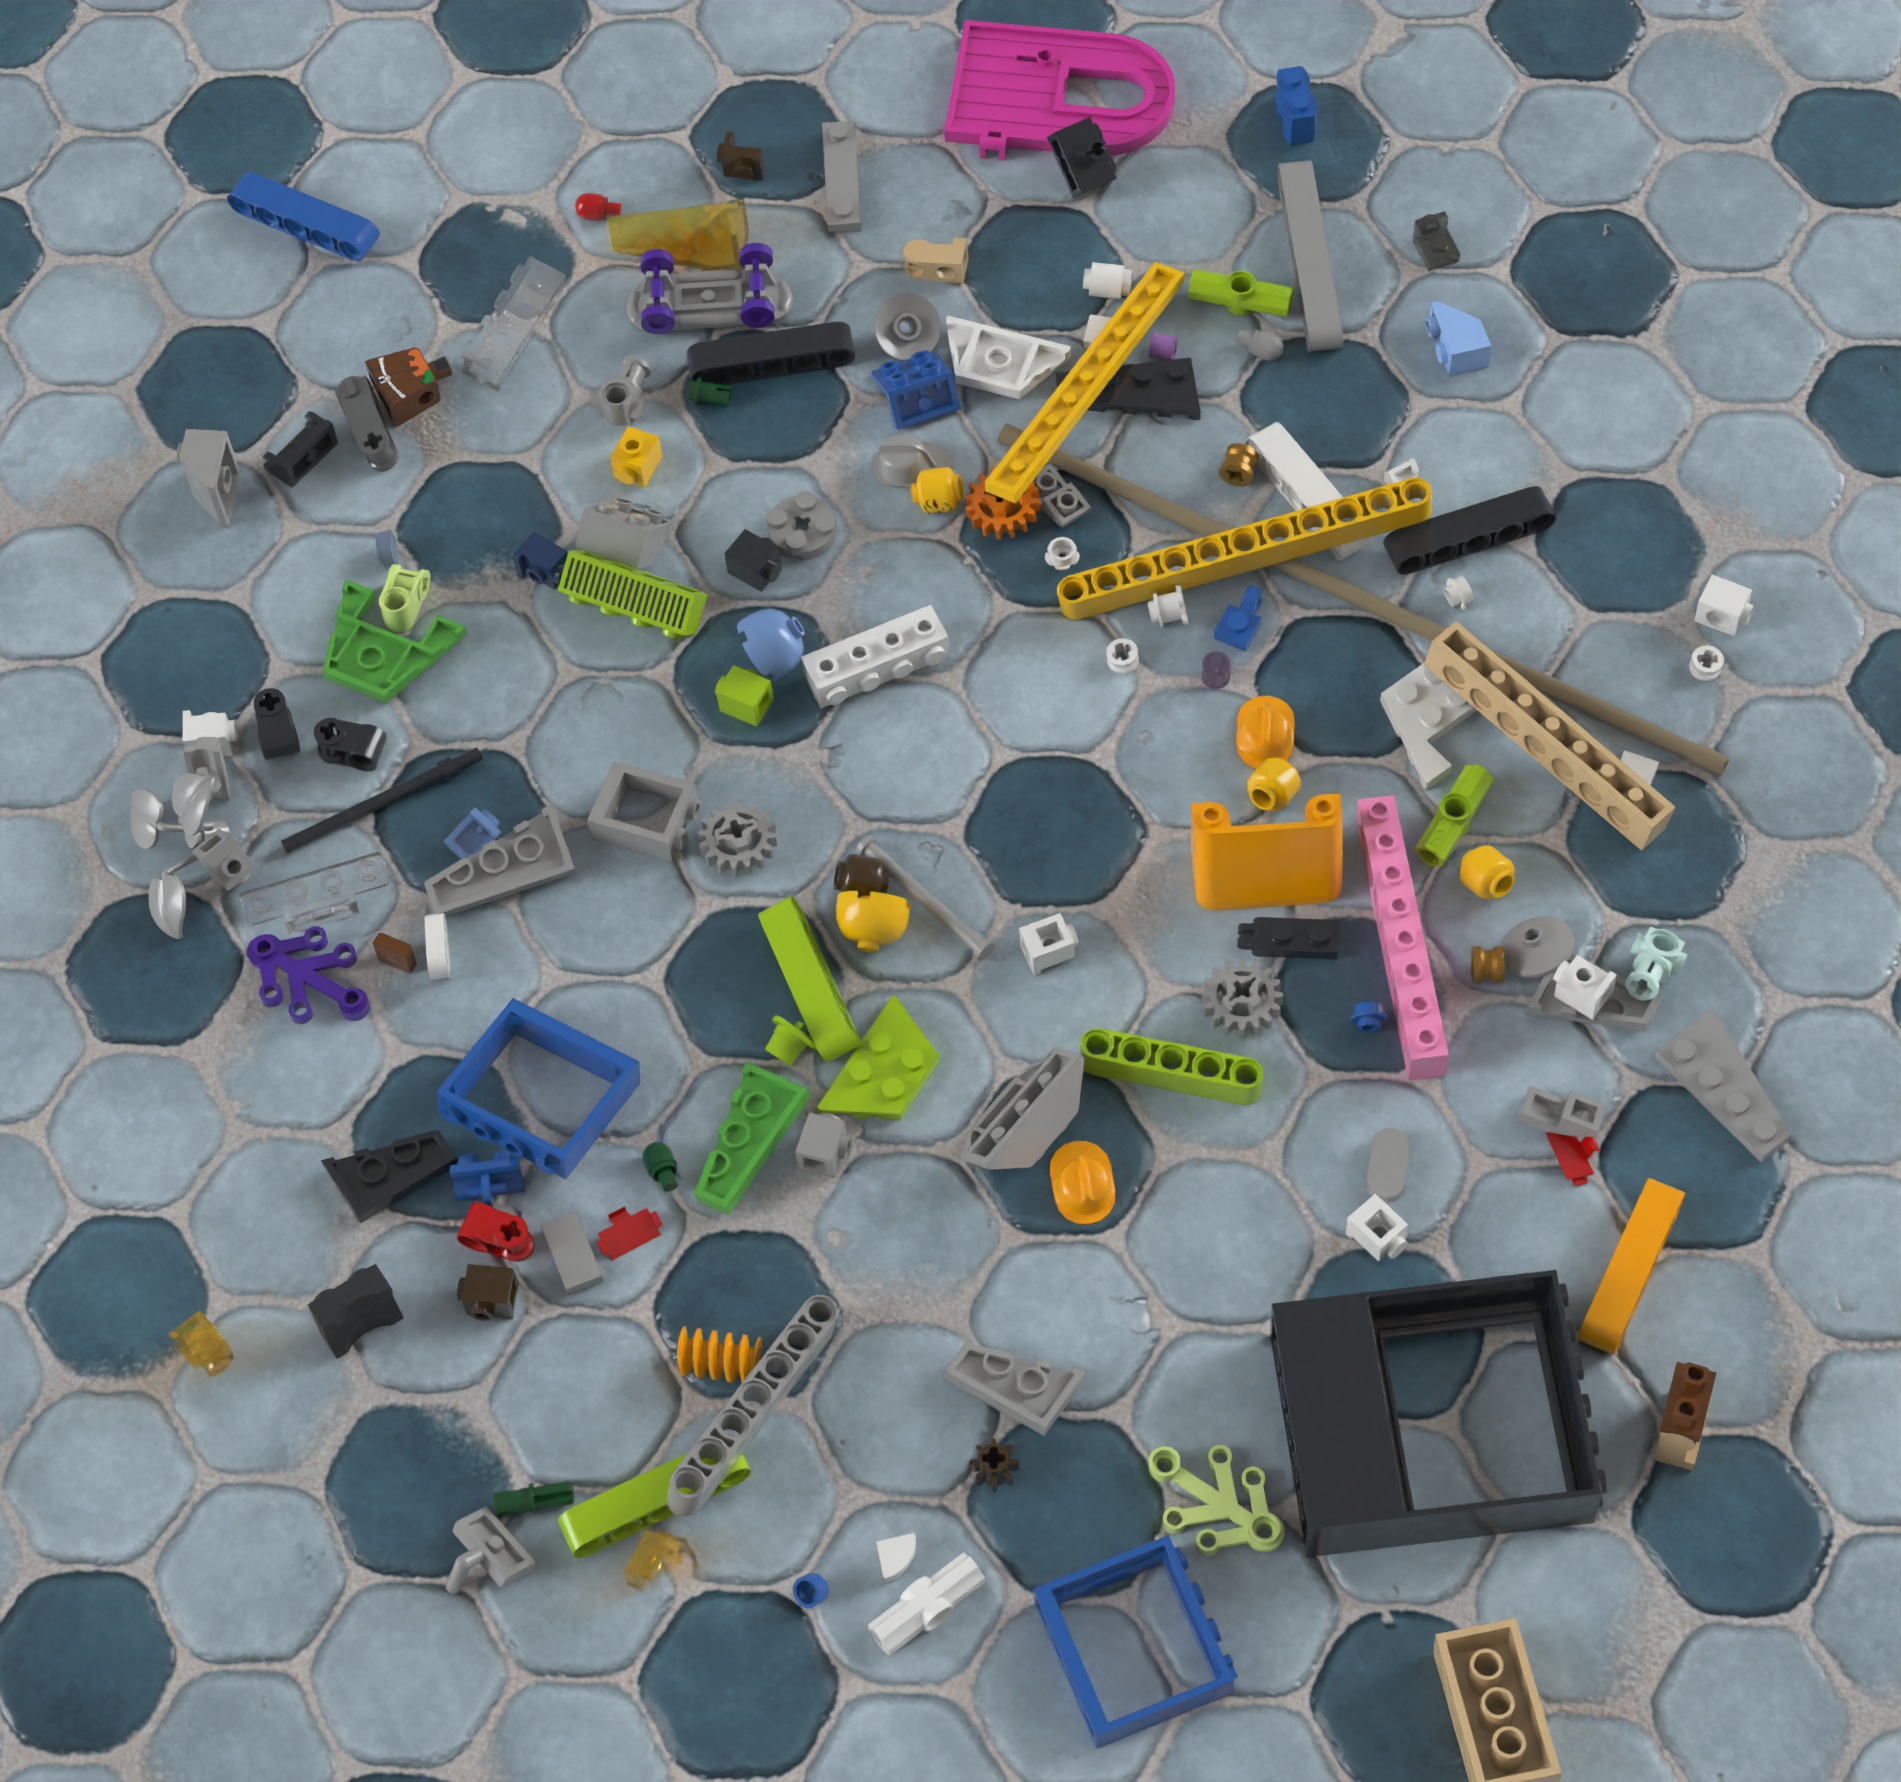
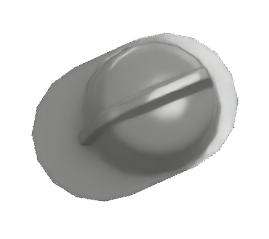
M901 433L891 436L880 445L878 452L873 457L871 467L874 477L885 486L911 488L912 483H917L920 471L940 467H950L954 471V462L950 453L940 445L920 442L918 438L911 434Z

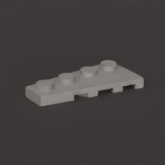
M551 804L542 809L541 813L529 821L524 820L513 827V831L496 841L493 839L482 846V850L467 859L462 858L424 882L434 914L444 913L446 917L575 874L576 871L556 813Z
M1713 1008L1656 1050L1655 1058L1760 1163L1789 1142L1791 1137L1790 1131Z

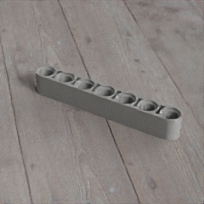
M1312 161L1278 163V186L1308 352L1342 349V323Z
M815 1295L806 1300L674 1470L667 1492V1505L674 1514L690 1516L700 1510L830 1340L838 1316V1307L830 1297ZM819 1317L823 1319L825 1322H817L814 1321L812 1318ZM790 1345H799L804 1350H795ZM768 1373H777L783 1378H773ZM755 1401L758 1402L761 1406L752 1407L748 1405L746 1402ZM731 1429L740 1435L730 1436L724 1430ZM710 1458L717 1464L707 1465L701 1459ZM682 1487L689 1488L695 1493L690 1495L683 1494L678 1489Z

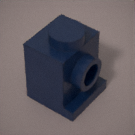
M533 532L513 555L517 576L523 579L527 575L533 582L540 585L544 583L555 590L560 584L568 553L567 550Z

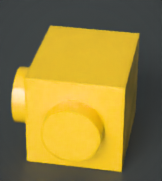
M628 426L610 456L614 478L628 485L635 484L645 488L663 457L659 436Z

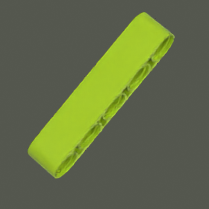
M790 895L760 912L758 916L812 1040L822 1058L827 1063H830L860 1046V1037L798 902Z
M1102 1028L1088 1030L1080 1040V1051L1084 1058L1083 1069L1095 1076L1240 1105L1253 1104L1262 1095L1263 1068L1259 1062L1252 1058ZM1094 1049H1101L1105 1051L1103 1054L1094 1055L1090 1053V1051ZM1137 1056L1142 1058V1060L1130 1062L1127 1058ZM1170 1063L1178 1065L1179 1068L1169 1070L1163 1066ZM1204 1071H1212L1215 1072L1216 1075L1213 1077H1205L1201 1075V1073ZM1248 1078L1254 1082L1246 1085L1239 1083L1238 1080Z
M688 1452L580 1503L561 1514L557 1523L572 1555L575 1558L587 1557L675 1515L667 1505L669 1482L672 1473ZM743 1453L709 1498L738 1485L749 1477L752 1470ZM710 1458L701 1459L707 1465L717 1464ZM682 1487L678 1489L683 1494L690 1495L695 1493L689 1488Z

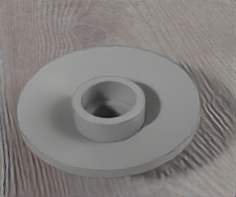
M896 294L884 301L876 313L874 333L877 342L888 355L895 359L904 361L910 359L916 352L924 350L931 352L940 337L941 323L935 307L926 298L918 294ZM901 322H906L909 325L910 331L908 334L901 333L899 329Z
M1548 916L1534 917L1519 923L1509 931L1502 942L1504 966L1512 974L1524 978L1542 977L1556 971L1564 960L1567 961L1574 949V936L1570 927L1562 920Z

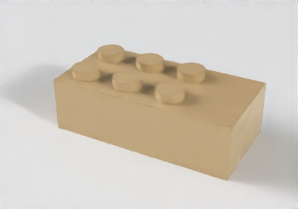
M1511 1618L1435 1634L1433 1654L1469 1782H1560L1561 1769L1517 1619Z

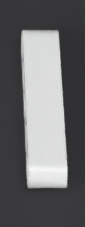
M1275 422L1246 438V445L1254 448L1260 456L1258 467L1295 511L1343 498L1280 423ZM1348 517L1342 519L1341 521L1350 522L1354 520V518ZM1312 527V528H1311V530H1312L1313 532L1320 529V528H1317V527ZM1372 536L1332 547L1328 550L1336 559L1341 561L1372 543Z

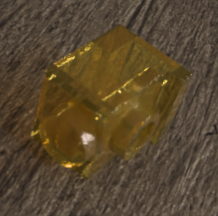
M201 1310L169 1333L176 1349L180 1354H183L189 1364L195 1370L201 1366L209 1377L222 1373L228 1367L229 1362L235 1358L228 1343Z

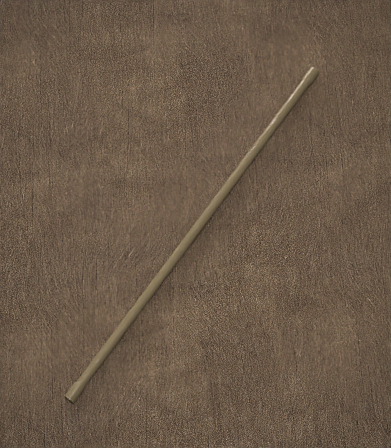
M1005 424L999 434L998 442L1011 448L1024 431L1010 424ZM1057 449L1047 462L1204 536L1231 530L1229 527L1060 449ZM1242 547L1239 550L1248 551L1251 547ZM1296 558L1269 565L1430 641H1433L1447 629ZM1490 649L1538 691L1685 758L1691 764L1719 777L1725 771L1730 757L1705 745L1689 741Z

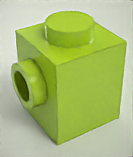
M735 665L732 666L727 676L723 675L719 679L715 688L720 712L756 727L774 700L771 680L762 677L753 669H742Z

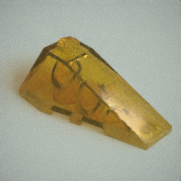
M744 199L607 217L612 251L641 257L646 251L662 249L672 254L674 265L687 266L700 269V271L744 269L739 262V251L743 246L747 245L749 236Z

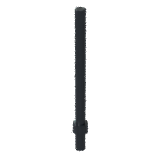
M476 747L453 759L450 756L436 762V767L281 840V843L286 853H290L442 779L446 782L459 776V771L482 761V755Z

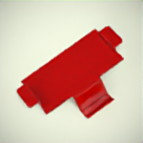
M1551 1132L1545 1133L1566 1179H1572L1574 1186L1587 1184V1176L1594 1175L1588 1159L1594 1151L1601 1152L1595 1138L1584 1137L1579 1142L1577 1136Z
M624 1206L608 1214L609 1220L614 1225L598 1233L601 1240L597 1241V1245L603 1256L609 1254L611 1260H614L660 1236L658 1228L663 1223L656 1211L650 1213L645 1208L631 1216Z

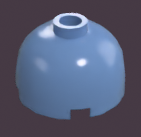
M769 608L756 611L738 622V634L745 631L748 639L742 645L761 674L767 676L771 673L773 675L771 681L775 682L798 666L803 656L804 643L802 636L805 635V632L797 618H789L785 613Z

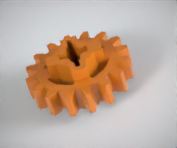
M981 473L978 475L979 484H969L971 494L965 495L967 517L971 519L974 529L982 528L983 536L987 537L993 531L999 540L1004 532H1008L1011 538H1015L1016 529L1019 528L1021 531L1026 532L1028 531L1026 522L1035 523L1037 521L1035 512L1041 511L1040 494L1038 487H1034L1033 481L1016 503L986 492L985 481L988 477Z

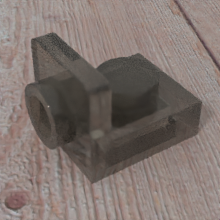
M1445 211L1437 214H1428L1417 219L1414 223L1413 243L1428 271L1457 263L1460 260V252L1447 229L1448 215Z

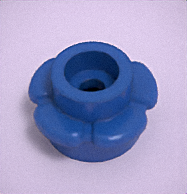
M1361 1002L1354 1006V1015L1350 1017L1351 1022L1356 1024L1362 1032L1379 1031L1381 1025L1385 1024L1388 1019V1015L1384 1013V1005L1378 1002Z

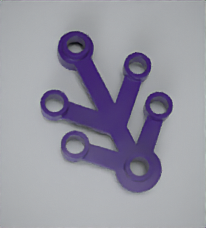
M313 926L306 930L304 936L279 940L271 934L259 935L249 943L247 957L250 963L261 971L263 985L260 987L259 995L263 1004L267 1007L278 1006L284 998L282 989L277 983L276 967L288 973L292 999L288 1011L292 1021L296 1024L308 1023L313 1017V1010L307 1001L305 984L338 1002L344 1018L350 1021H358L363 1019L370 1010V1003L366 993L359 988L345 989L317 972L336 967L350 968L354 966L358 958L355 948L349 943H341L335 947L332 953L299 960L288 956V954L307 949L318 952L326 948L328 937L322 927ZM314 936H322L318 942L310 941ZM270 948L268 952L260 953L262 949ZM345 952L351 953L350 957L346 959L339 958ZM270 991L277 992V994L272 998L266 997L267 993H269ZM353 998H359L354 1004L347 1003ZM300 1008L307 1009L306 1012L302 1015L295 1014V1012Z

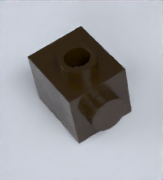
M468 1264L466 1276L460 1277L457 1288V1299L462 1301L466 1314L481 1321H490L493 1318L513 1319L519 1287L514 1268Z

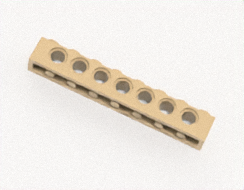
M1455 621L1432 641L1424 665L1641 851L1666 829L1676 807L1461 624Z

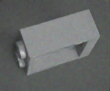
M614 761L587 819L591 839L673 862L677 850H682L686 844L688 836L687 827L691 820H696L698 817L701 800L697 798L694 783ZM629 788L677 801L663 834L615 820Z

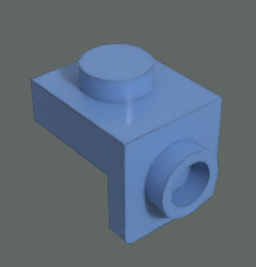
M474 807L443 843L460 859H467L482 850V846L493 839L495 840L501 834V831L497 828L500 822L485 808L480 812Z

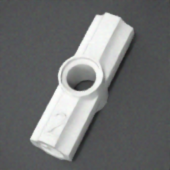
M963 1552L932 1577L924 1576L913 1582L902 1593L899 1602L868 1624V1630L879 1647L890 1656L921 1631H931L941 1625L951 1615L955 1605L985 1583V1577L974 1560Z

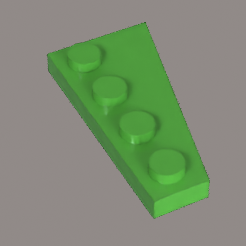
M747 1061L741 1072L743 1078L738 1089L735 1088L730 1100L732 1106L727 1119L722 1121L719 1128V1139L715 1150L710 1152L694 1192L698 1202L728 1216L811 1097L807 1088Z

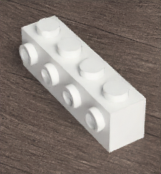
M928 605L802 656L803 676L820 709L828 705H837L855 694L863 691H872L887 681L895 678H904L912 671L927 665L940 663L944 658L950 656L949 636L932 605Z

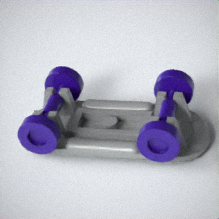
M749 243L740 249L739 262L744 269L682 272L679 274H671L674 270V258L671 253L662 249H652L643 253L640 258V269L645 275V279L632 291L628 298L626 309L631 323L638 329L651 334H664L676 330L738 326L762 328L779 322L786 317L792 308L793 297L786 281L769 270L773 264V251L766 244Z

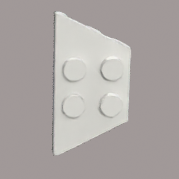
M947 316L946 318L956 384L1020 400L1067 362L1072 355L1071 346L952 316Z

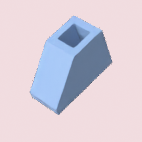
M1439 301L1431 302L1429 317L1425 318L1426 331L1430 338L1434 337L1437 359L1440 364H1445L1449 376L1489 367L1491 344L1481 320Z

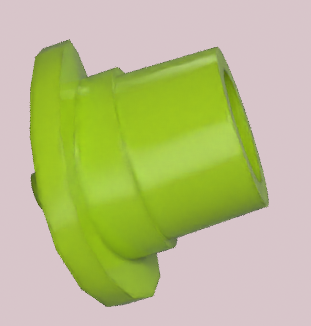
M775 1015L772 1022L777 1027L765 1050L789 1066H792L807 1046L812 1049L816 1048L812 1037L800 1031L804 1026L803 1023L797 1021L795 1026H793L780 1016Z

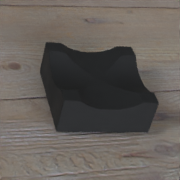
M376 1263L368 1268H361L355 1271L347 1281L334 1289L330 1288L320 1292L314 1301L307 1304L323 1339L336 1359L348 1353L352 1345L370 1330L394 1325L404 1319L393 1297L392 1288Z

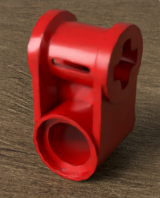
M473 1202L456 1236V1239L469 1249L483 1253L486 1252L511 1262L526 1260L532 1255L535 1248L534 1238L528 1231L526 1222L521 1217L497 1210L480 1202Z

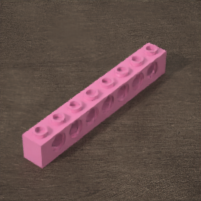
M1390 795L1359 799L1357 801L1356 826L1408 1081L1446 1076L1449 1054L1395 797Z

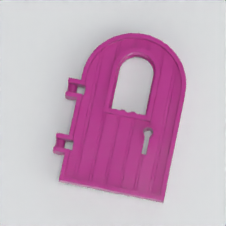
M965 20L944 130L945 142L979 145L980 158L986 159L987 150L999 151V160L1005 161L1007 147L1052 151L1047 139L1049 135L1091 117L1092 122L1097 123L1102 131L1103 140L1106 142L1103 147H1108V154H1124L1148 144L1166 128L1175 107V80L1170 66L1161 54L1148 44L1129 36ZM1068 76L1112 80L1121 79L1139 85L1146 92L1144 93L1143 100L1138 105L1128 109L1064 104Z

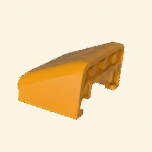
M1321 794L1311 798L1306 804L1305 821L1244 826H1231L1228 810L1219 803H1191V858L1195 897L1198 904L1207 910L1218 911L1322 904L1336 900L1342 892L1343 883L1341 794Z

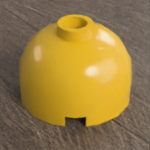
M858 891L841 892L837 895L836 921L840 932L846 939L858 943V950L879 952L880 946L890 945L901 938L907 928L911 904L907 903V900L885 893L870 892V896L858 898Z

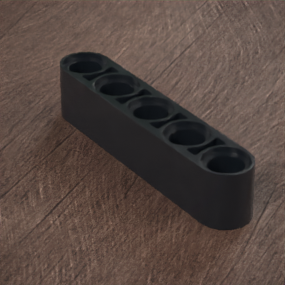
M830 322L699 342L690 346L687 350L691 380H697L700 377L703 382L723 385L844 367L851 364L856 356L851 328L844 322Z
M1532 486L1439 515L1417 524L1396 529L1384 538L1383 545L1397 573L1407 575L1540 533L1551 527L1557 518L1542 488Z

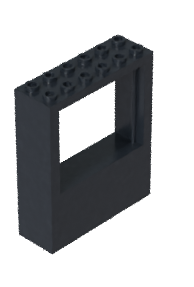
M1557 1270L1272 1303L1270 1340L1306 1558L1595 1522L1598 1508L1603 1507L1602 1494L1607 1493V1483L1604 1470L1597 1469L1595 1456L1599 1455V1443L1596 1432H1589L1587 1418H1591V1404L1589 1395L1581 1393L1579 1381L1584 1379L1583 1364L1580 1356L1574 1357L1572 1344L1576 1343L1575 1325L1572 1319H1566L1564 1307L1569 1306L1568 1291L1565 1283L1559 1284ZM1533 1322L1567 1492L1414 1510L1384 1340Z

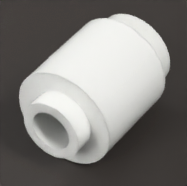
M1092 262L1091 269L1085 268L1083 289H1089V296L1113 299H1121L1122 296L1128 297L1131 293L1133 270L1125 269V265Z

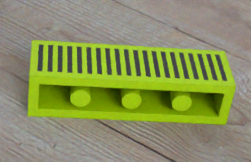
M583 549L568 552L558 588L559 592L569 595L568 600L570 602L588 606L590 602L600 606L599 611L601 613L614 617H619L621 613L632 617L631 623L637 626L651 628L654 625L663 628L662 634L675 639H683V636L697 633L708 593Z

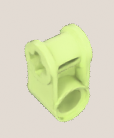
M393 564L389 569L387 581L379 596V605L384 624L389 631L402 633L414 625L421 604L429 591V570L421 569L419 572L405 570L398 564Z

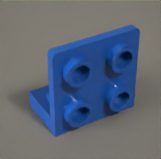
M919 351L914 353L910 359L901 362H885L879 366V369L871 371L873 380L886 394L893 425L897 430L961 409L953 372L935 351Z

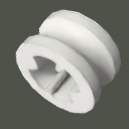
M1120 638L1108 645L1106 657L1111 670L1119 674H1127L1137 668L1139 664L1138 648L1133 641ZM1124 652V655L1128 653L1129 658L1121 660V657H1119L1117 660L1116 654Z
M1709 645L1696 648L1689 664L1691 674L1702 681H1711L1717 678L1724 663L1723 654L1717 648ZM1702 659H1709L1710 664H1712L1711 668L1703 667Z

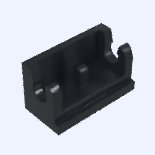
M311 411L304 416L308 420L305 423V428L277 455L271 452H266L263 455V458L266 460L263 464L264 469L291 488L338 444L332 422L321 418Z

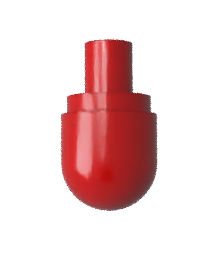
M584 193L576 199L575 210L583 219L600 221L605 220L606 215L620 217L622 203L608 202V197L603 196V194Z

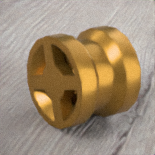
M1233 443L1229 445L1225 452L1226 461H1223L1221 464L1219 475L1225 482L1238 487L1247 486L1253 480L1254 472L1252 469L1257 467L1260 456L1254 448L1246 444Z
M1472 946L1471 978L1473 984L1481 983L1483 980H1492L1494 983L1504 982L1503 946H1494L1491 950H1483L1480 946Z

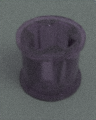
M1214 651L1208 653L1203 658L1202 681L1207 687L1220 689L1229 683L1231 662L1226 654Z

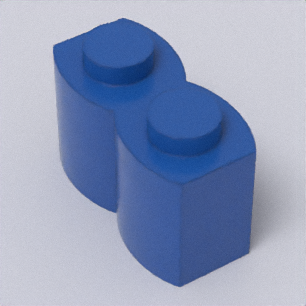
M1302 66L1278 69L1275 105L1277 113L1282 118L1283 136L1290 145L1314 142L1317 104L1315 98L1310 93L1309 75Z

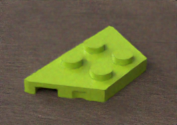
M892 995L861 1041V1045L854 1051L817 1106L818 1115L821 1113L852 1114L853 1118L858 1119L879 1117L882 1120L901 1121L938 1065L939 1055L897 997Z

